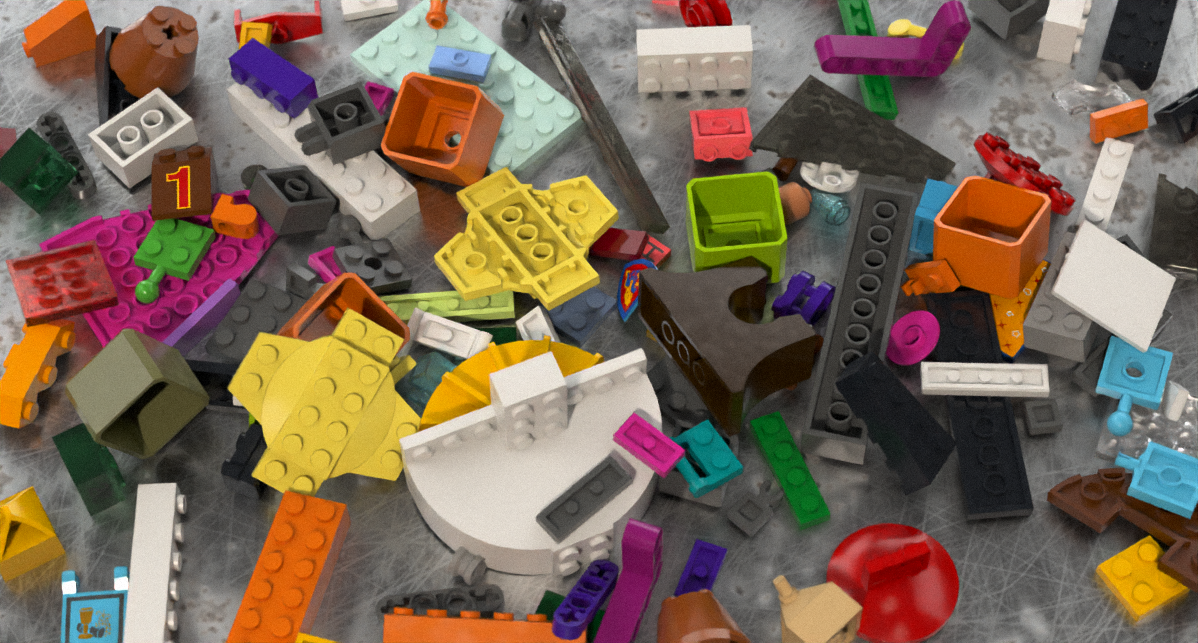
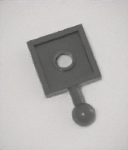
M344 216L338 221L337 231L339 235L349 239L352 244L350 246L334 248L332 257L341 273H356L375 294L411 287L413 279L389 238L364 243L359 234L360 223L355 217ZM368 266H374L378 268V270H374L373 268Z

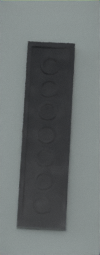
M971 290L927 294V310L937 318L940 325V335L935 346L937 362L1003 364L988 293ZM944 395L951 435L958 443L954 451L967 519L1031 515L1034 507L1010 396Z

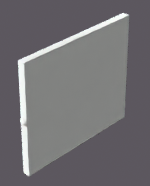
M1084 219L1080 224L1069 252L1065 255L1066 259L1051 294L1145 353L1148 350L1158 322L1163 316L1162 312L1176 278Z

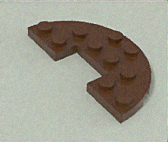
M1125 468L1098 469L1097 474L1083 477L1077 474L1065 479L1048 491V502L1100 534L1120 515L1171 546L1158 560L1157 569L1198 594V504L1193 511L1191 519L1131 497L1127 493L1133 480L1132 473H1125Z

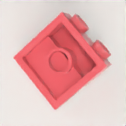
M746 107L689 111L694 160L701 159L707 162L714 161L716 158L741 160L746 156H752V132Z

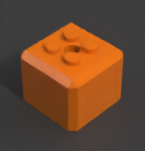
M411 72L403 77L380 146L387 157L411 174L468 187L484 177L504 114L501 108L478 86ZM460 134V143L455 147H450L449 141L451 137Z
M980 176L966 177L934 219L933 261L946 260L961 286L1009 300L1018 297L1048 253L1051 213L1050 198L1047 194L1018 188Z
M344 272L322 285L276 335L309 342L322 336L332 335L347 307L403 338L404 341L398 352L410 340V328L356 273Z

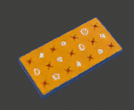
M1045 259L1042 260L1018 297L1009 300L989 294L1002 360L1008 364H1013L1026 348L1024 346L1023 323L1051 265Z

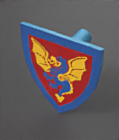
M633 260L623 267L618 285L617 306L625 322L638 306L639 271L647 268L658 270L653 262L649 260Z

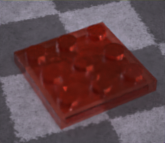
M96 240L5 260L27 327L119 305L117 293Z

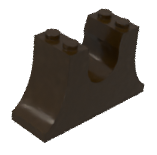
M752 256L718 268L699 272L673 273L653 268L639 271L638 317L729 437L740 433L746 415L761 400L779 390L811 378L815 342L817 341L816 331L811 324H808L800 314L779 317L766 324H756L763 319L768 274L765 268L760 266Z

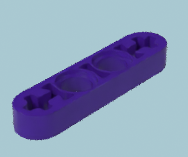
M596 560L589 565L554 613L551 630L555 636L565 640H574L582 635L617 584L619 568L615 563L608 560Z

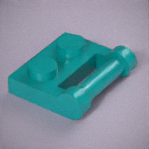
M708 419L676 437H669L680 447L686 448L707 476L706 478H700L685 456L676 465L690 485L688 489L695 498L707 494L743 473L742 464Z

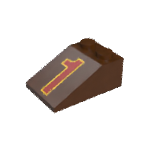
M196 145L189 147L187 150L175 151L174 149H164L154 154L152 161L153 221L213 213L218 177L212 147L204 148V146Z

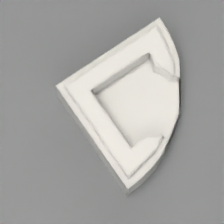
M1167 381L1165 387L1163 411L1168 419L1178 421L1189 392L1178 383Z

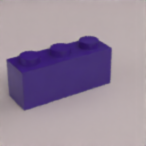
M254 38L228 58L232 78L238 84H244L250 88L258 98H265L272 103L280 113L285 112L295 119L308 108L309 103L313 99L318 98L315 79Z

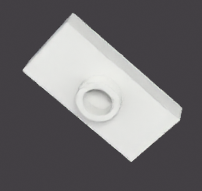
M340 0L345 21L399 11L397 0Z

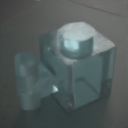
M437 351L418 357L417 365L414 366L407 381L412 387L408 390L406 397L424 410L433 392L442 382L441 377L443 374L451 372L457 367Z

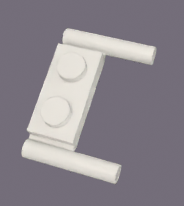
M414 308L407 324L410 328V340L396 355L399 358L408 355L413 341H417L419 344L467 360L475 354L488 349L487 344L491 342L493 335Z

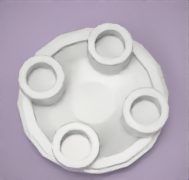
M829 152L821 153L819 158L802 162L800 169L802 178L809 185L830 193H843L852 190L856 186L859 175L856 168L837 161V157Z

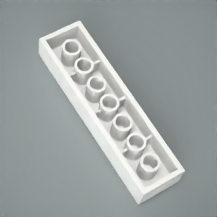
M235 83L226 89L232 111L292 167L306 165L336 199L335 207L345 216L355 217L360 223V230L372 241L381 240L420 211L417 190L373 150L333 165L326 150L310 156L304 155L301 150L303 144L302 142H297L294 133L298 128L311 123L308 108L294 119L285 112L280 113L265 98H258L244 84Z

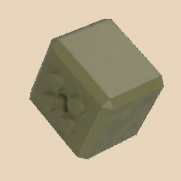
M122 329L66 383L65 394L95 442L142 460L154 456L209 403L208 394L179 350L134 329Z

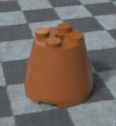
M159 5L127 25L118 33L110 49V66L126 85L125 89L128 92L143 98L158 87L170 98L187 88L194 76L199 34L195 18L179 9Z
M708 589L682 594L677 597L671 596L661 603L662 609L657 620V643H752L721 602L713 595V592Z

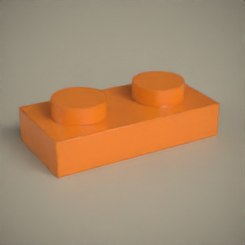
M1143 98L1090 114V139L1095 144L1105 141V138L1113 139L1148 128V103Z

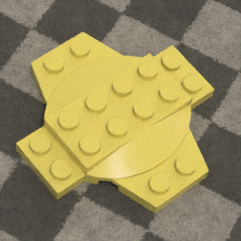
M504 167L456 192L458 202L468 213L466 232H458L434 255L435 264L465 301L510 290L529 293L533 299L538 298L544 307L550 311L600 283L598 273L586 261L589 249L619 219L618 210L587 175L550 184V189L541 191L533 189L532 184H521L510 170Z
M348 307L332 335L322 336L310 342L259 332L227 387L262 425L267 448L251 475L282 493L286 490L313 497L324 480L346 473L396 481L404 468L399 439L417 433L421 420L395 390L389 368L404 339Z

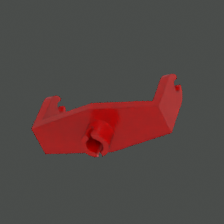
M320 0L314 1V13L273 12L243 20L241 9L234 10V28L237 43H240L242 22L272 25L270 44L279 45L323 34V16Z

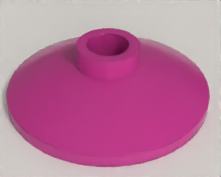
M923 310L910 312L900 318L891 330L887 349L888 358L897 365L909 366L918 363L928 356L936 346L940 335V325L937 318L930 312Z

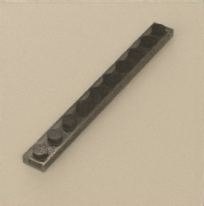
M538 16L533 22L538 32V37L547 49L550 60L556 66L560 79L565 83L570 93V98L575 102L581 114V119L586 123L592 134V140L601 151L604 162L610 168L615 183L620 187L625 197L626 204L631 208L637 219V225L642 231L664 234L670 225L560 21Z

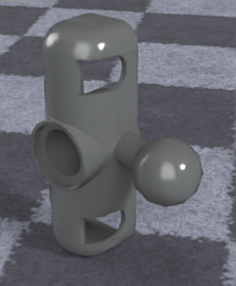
M511 0L505 14V19L501 24L502 37L514 41H524L530 32L536 16H546L549 21L560 22L566 16V7L557 0L551 1L547 5H541L543 0Z

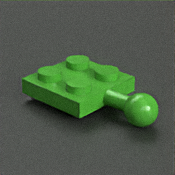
M176 218L157 220L133 257L135 265L153 270L148 280H142L137 284L135 288L136 298L145 304L156 301L160 293L158 285L165 274L189 281L216 238L214 229Z

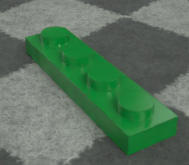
M777 411L751 420L750 429L780 490L784 492V498L800 531L830 520L831 513L780 412Z

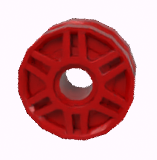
M679 0L680 13L687 27L733 25L731 13L725 0Z

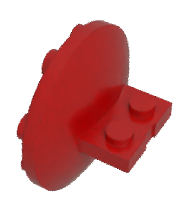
M989 132L979 135L974 141L973 145L977 154L988 170L983 178L1047 194L1051 200L1052 214L1069 216L1073 211L1076 199L1065 190L1060 189L1063 183L1052 174L1046 175L1039 171L1042 166L1032 157H1025L1020 153H1015L1009 149L1011 145L999 135L993 136Z
M875 524L850 534L833 552L826 573V583H835L862 607L860 626L856 635L871 643H920L929 639L947 624L955 610L959 595L958 573L949 553L937 540L927 533L903 524Z

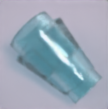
M817 188L810 192L812 196L811 205L827 224L840 226L848 219L851 209L846 200Z

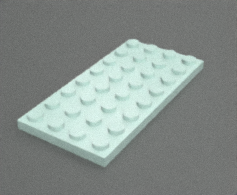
M423 0L350 54L351 62L379 85L392 88L395 98H397L403 77L411 72L478 86L501 108L504 114L486 168V172L489 175L507 167L516 176L586 121V113L449 6L446 7L447 24L441 29L429 27L426 22V14L429 12L430 0ZM436 46L491 55V64L484 83L430 73L429 64ZM456 134L452 136L449 142L457 146L460 143L461 135Z

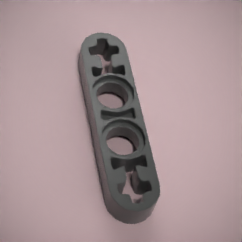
M56 112L42 114L37 120L38 130L62 177L65 178L64 181L74 198L80 200L92 197L97 189L95 180L62 117ZM53 124L57 132L52 134L48 125ZM59 142H68L67 147L64 149L54 148ZM68 162H79L78 166L74 169L64 168ZM81 177L86 186L80 187L76 179Z
M474 585L386 596L378 602L376 613L382 627H384V615L388 613L389 608L409 605V608H414V614H417L415 608L422 602L431 603L434 606L433 609L447 610V616H460V611L450 610L448 604L455 598H461L466 602V606L462 610L480 611V617L493 618L494 612H503L505 598L503 590L497 585ZM487 596H493L494 602L492 606H487ZM471 597L476 599L475 609H472Z

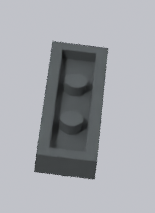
M609 456L536 516V522L559 544L632 484L633 478Z

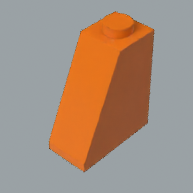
M64 0L26 27L23 32L27 41L22 42V46L27 59L33 57L36 67L95 49L97 34L85 0Z

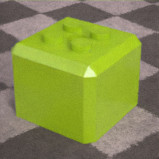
M766 171L693 178L686 185V229L693 272L718 268L752 256L760 266L765 268L768 274V282L766 284L778 283L785 276L788 238L777 177Z

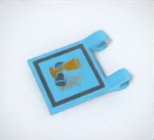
M119 566L114 569L115 590L78 593L80 579L76 575L75 570L62 572L61 643H123L130 575L127 566Z

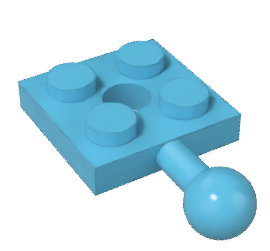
M1111 336L1095 393L1120 399L1117 411L1112 413L1107 420V428L1113 435L1121 437L1131 432L1133 420L1129 414L1132 403L1158 410L1173 356L1172 352L1149 346L1148 350L1143 353L1121 338ZM1129 368L1138 369L1142 376L1132 377L1126 370Z

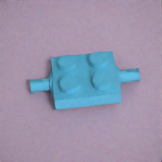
M1152 441L1149 442L1146 451L1138 459L1121 452L1118 453L1114 465L1133 471V480L1127 495L1191 519L1193 511L1198 504L1197 458Z

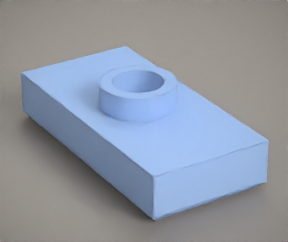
M436 46L429 64V72L484 83L491 64V55Z

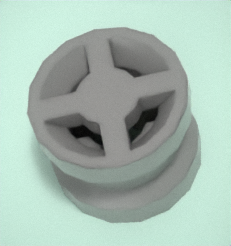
M461 546L449 563L448 573L455 577H463L465 583L473 586L482 577L487 564L484 561V557L474 555Z

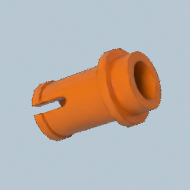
M430 0L426 22L432 29H441L447 24L446 7L448 0H442V3L441 0Z

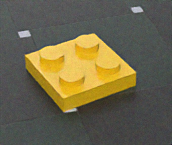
M1150 535L1099 564L1096 569V573L1136 622L1190 591L1188 587L1157 569L1158 560L1165 552Z

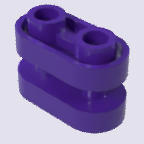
M804 270L799 274L795 273L788 282L786 292L783 296L778 295L772 304L773 318L776 320L779 317L800 314L808 324L815 327L830 306L836 287L825 281L818 287L813 286L815 282L814 275ZM810 297L807 303L804 305V307L800 309V306L803 304L806 298Z

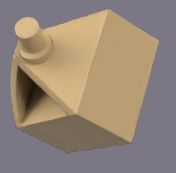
M780 575L773 580V584L779 592L782 643H852L858 637L856 634L860 626L862 607L835 583L829 582L797 591L796 587L790 586L784 575Z

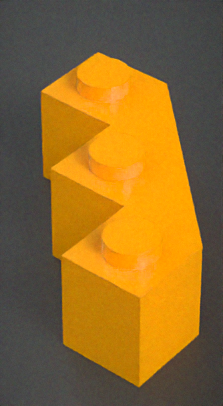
M39 314L26 320L22 328V332L25 333L20 345L13 344L3 363L6 371L0 381V424L20 429L34 422L39 411L37 403L38 392L53 386L57 378L56 358L70 352L74 346L76 339L74 332L75 322L45 314Z

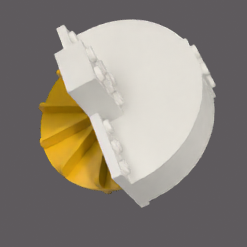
M544 335L543 340L516 341L498 346L493 341L487 344L488 349L465 360L451 372H445L441 377L442 382L435 389L425 407L420 420L419 431L399 439L407 486L421 515L436 535L454 551H457L462 546L470 553L484 557L488 568L513 574H552L553 577L562 574V576H567L579 570L580 566L596 560L608 559L613 554V548L622 542L624 530L629 519L633 518L640 521L645 515L655 493L659 474L613 441L615 432L633 413H636L662 433L661 412L656 394L646 374L647 358L643 349L640 348L604 362V356L599 353L593 355L574 346L551 341V336ZM611 456L633 478L632 484L566 539L557 544L536 522V516Z

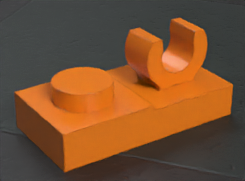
M946 260L910 264L904 270L909 280L903 283L901 288L906 296H910L913 292L917 296L919 294L953 292L961 284Z

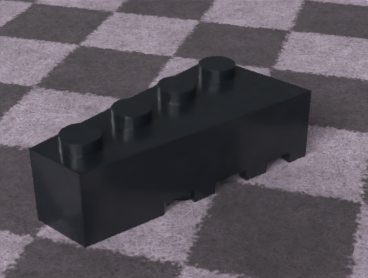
M873 351L851 362L835 382V385L856 418H862L868 430L867 435L873 444L878 443L887 457L884 462L890 472L896 471L903 483L900 485V488L905 496L931 485L958 443Z

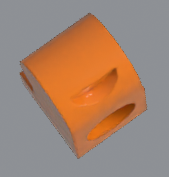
M221 194L211 215L214 232L241 239H250L256 236L260 228L256 209L249 204L235 205L232 196Z

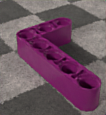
M953 0L946 2L939 8L922 38L825 35L816 40L814 49L821 70L824 73L936 77L948 69L968 36L971 25L963 4L960 1Z
M633 518L629 519L621 544L622 571L593 643L635 642L663 566L662 527Z

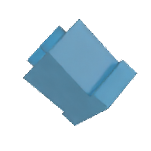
M927 179L919 206L914 215L909 246L910 251L933 257L934 219L956 191L957 186L950 185L944 181Z

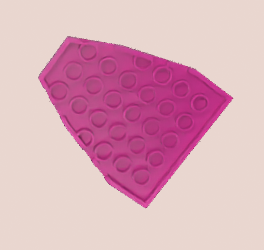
M250 190L235 191L231 194L224 192L216 193L213 211L221 194L232 196L235 205L249 204L253 206L247 199ZM152 204L147 205L148 210L130 213L129 209L120 211L121 216L104 220L102 215L91 217L40 243L39 246L103 348L122 329H134L163 342L228 279H232L238 285L241 284L279 235L256 210L260 227L256 236L250 239H241L215 233L216 238L191 279L187 281L165 274L158 285L160 290L159 297L156 301L149 304L142 303L136 298L135 288L140 281L148 280L153 270L135 265L133 257L156 222L152 220ZM212 214L176 218L213 229Z

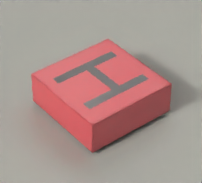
M648 235L649 240L640 259L649 260L659 268L671 256V249Z

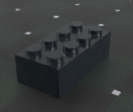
M1118 0L1095 82L1152 95L1178 0Z

